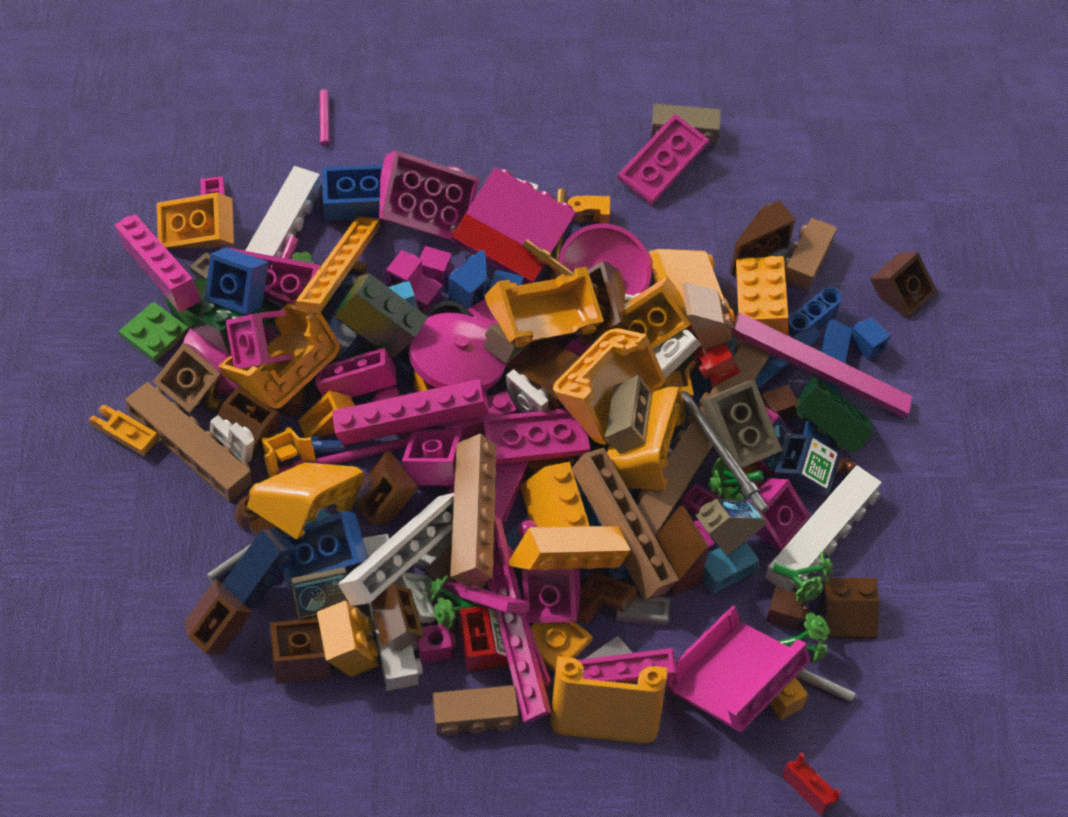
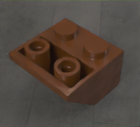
M237 387L225 400L218 413L223 420H228L232 425L237 422L242 428L246 427L251 431L254 436L252 458L263 447L261 438H270L280 427L278 411L267 406L240 387Z
M386 451L362 483L358 494L357 507L371 525L391 524L418 489L416 483L390 451Z
M214 580L184 621L187 636L205 654L222 655L253 612L218 580Z

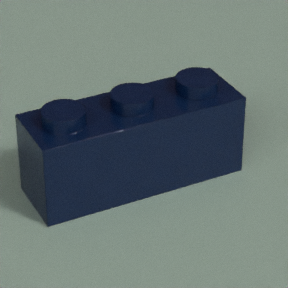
M278 528L261 529L222 585L248 609H254L262 603L263 596L268 589L276 584L277 577L282 570L289 566L292 561L291 558L297 549Z

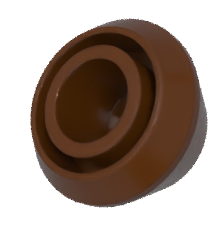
M249 496L242 498L234 510L235 521L245 529H250L249 524L261 517L247 507L250 499Z

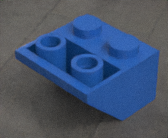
M481 249L477 254L471 255L464 265L459 269L453 270L449 275V301L460 303L467 310L485 299L487 282L485 251Z

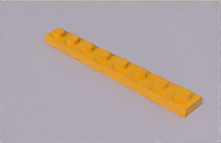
M357 216L296 300V310H303L307 313H321L379 230L380 219Z

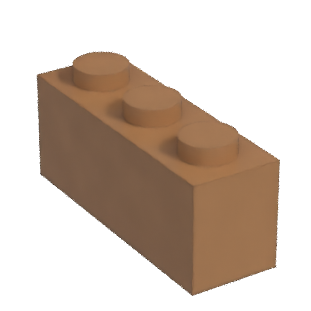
M812 217L807 226H802L799 233V238L801 239L799 242H794L790 252L792 257L791 259L787 257L784 262L785 281L807 291L810 290L834 241L837 227Z
M515 686L433 693L436 734L452 736L458 732L465 731L481 733L487 729L506 731L517 727L518 710Z

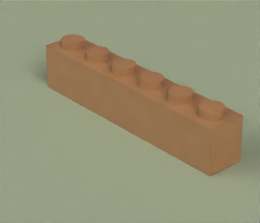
M146 382L125 399L128 414L136 421L157 432L161 443L228 502L234 500L252 484V471L249 465L244 461L237 460L227 446H221L215 436L210 431L205 432L194 417H188L184 414L179 404L168 400L165 393L159 387L155 388L149 382Z
M481 433L456 445L450 577L467 588L492 579L494 564L493 543L497 448L496 444Z
M605 448L583 454L571 470L602 525L620 527L631 550L623 563L643 599L647 601L665 594L679 579Z

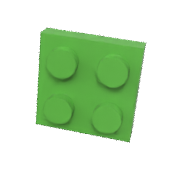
M152 302L119 330V335L155 363L184 338L189 329L158 304Z

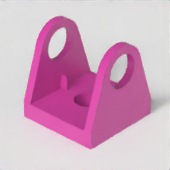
M285 310L256 313L226 320L235 368L241 369L294 359L293 354L269 358L262 319L286 315Z

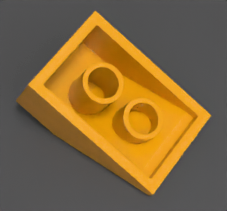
M217 192L157 203L158 240L166 249L212 248L234 244L232 198Z

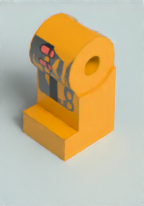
M574 196L568 200V204L576 211V220L572 223L578 224L589 221L609 224L610 196Z

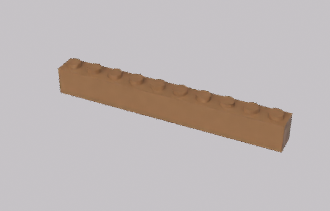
M739 339L733 349L736 352L733 358L741 373L716 386L711 383L712 391L710 394L705 392L701 400L741 383L756 380L770 358L771 353ZM699 401L698 405L701 406L700 410L702 411V413L704 414V416H705L706 419H707V416H706V414H705V411H704V409H703V406H702V404H701V401ZM692 415L689 416L686 422L689 424L687 430L681 429L674 442L677 445L674 450L668 449L667 458L669 464L668 467L662 469L663 476L668 481L665 491L642 489L637 497L640 500L637 507L654 537L657 536L713 447Z

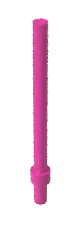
M410 436L306 462L336 465L407 447ZM299 460L295 461L293 465L281 467L276 475L306 462Z

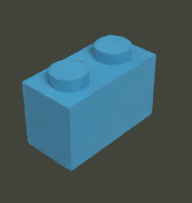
M746 541L728 555L721 548L714 551L709 550L702 580L710 592L715 594L756 573L759 559Z

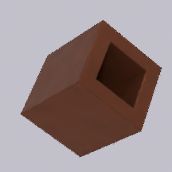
M788 385L761 395L764 406L777 413L783 421L796 416L795 402L797 399Z
M776 587L766 622L796 630L799 621L804 622L807 615L808 607L804 606L805 600L798 603L796 601V593Z

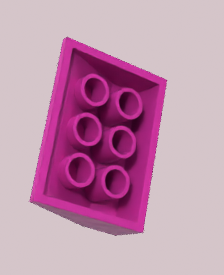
M395 150L385 155L380 178L379 219L452 241L451 236L476 198L480 178Z

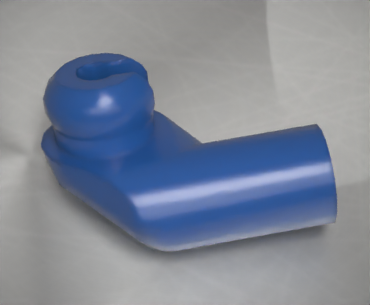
M317 436L310 437L315 454L344 452L345 445L343 446L340 440L321 441Z

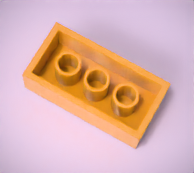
M784 256L736 259L739 313L789 336Z

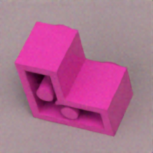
M401 250L386 269L387 287L409 281L419 311L426 315L430 307L441 302L443 285L435 279L422 275L421 259L414 254Z

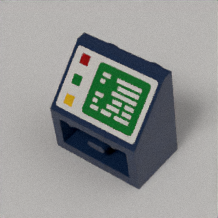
M787 434L775 469V475L777 479H788L794 490L798 493L829 495L841 455L838 451L811 435Z

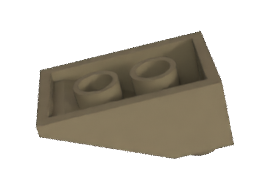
M755 380L741 383L700 400L709 423L741 468L782 451Z

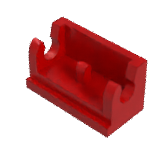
M800 753L795 762L791 760L786 764L782 777L822 816L841 798L842 792L838 788L834 791L805 762L806 756Z

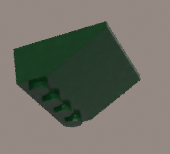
M207 278L193 280L201 302L181 312L164 295L172 316L229 354L231 352L226 320L246 315L206 301ZM263 297L262 308L247 315L279 311L282 308ZM276 317L262 319L263 327L265 328L273 323Z

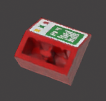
M487 606L460 609L459 626L467 672L509 666L495 609Z

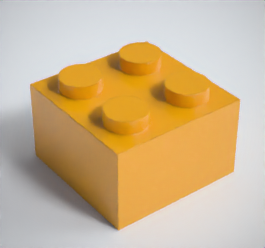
M346 600L317 612L325 656L328 662L350 677L379 666L377 656L380 652L373 638L372 632H374L375 627L369 616L364 615L357 607L355 608Z

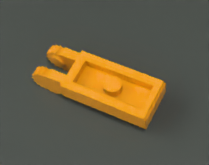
M101 405L99 411L105 418L109 419L108 422L94 415L89 419L93 427L142 456H145L159 440L157 432L121 411H115L106 405Z

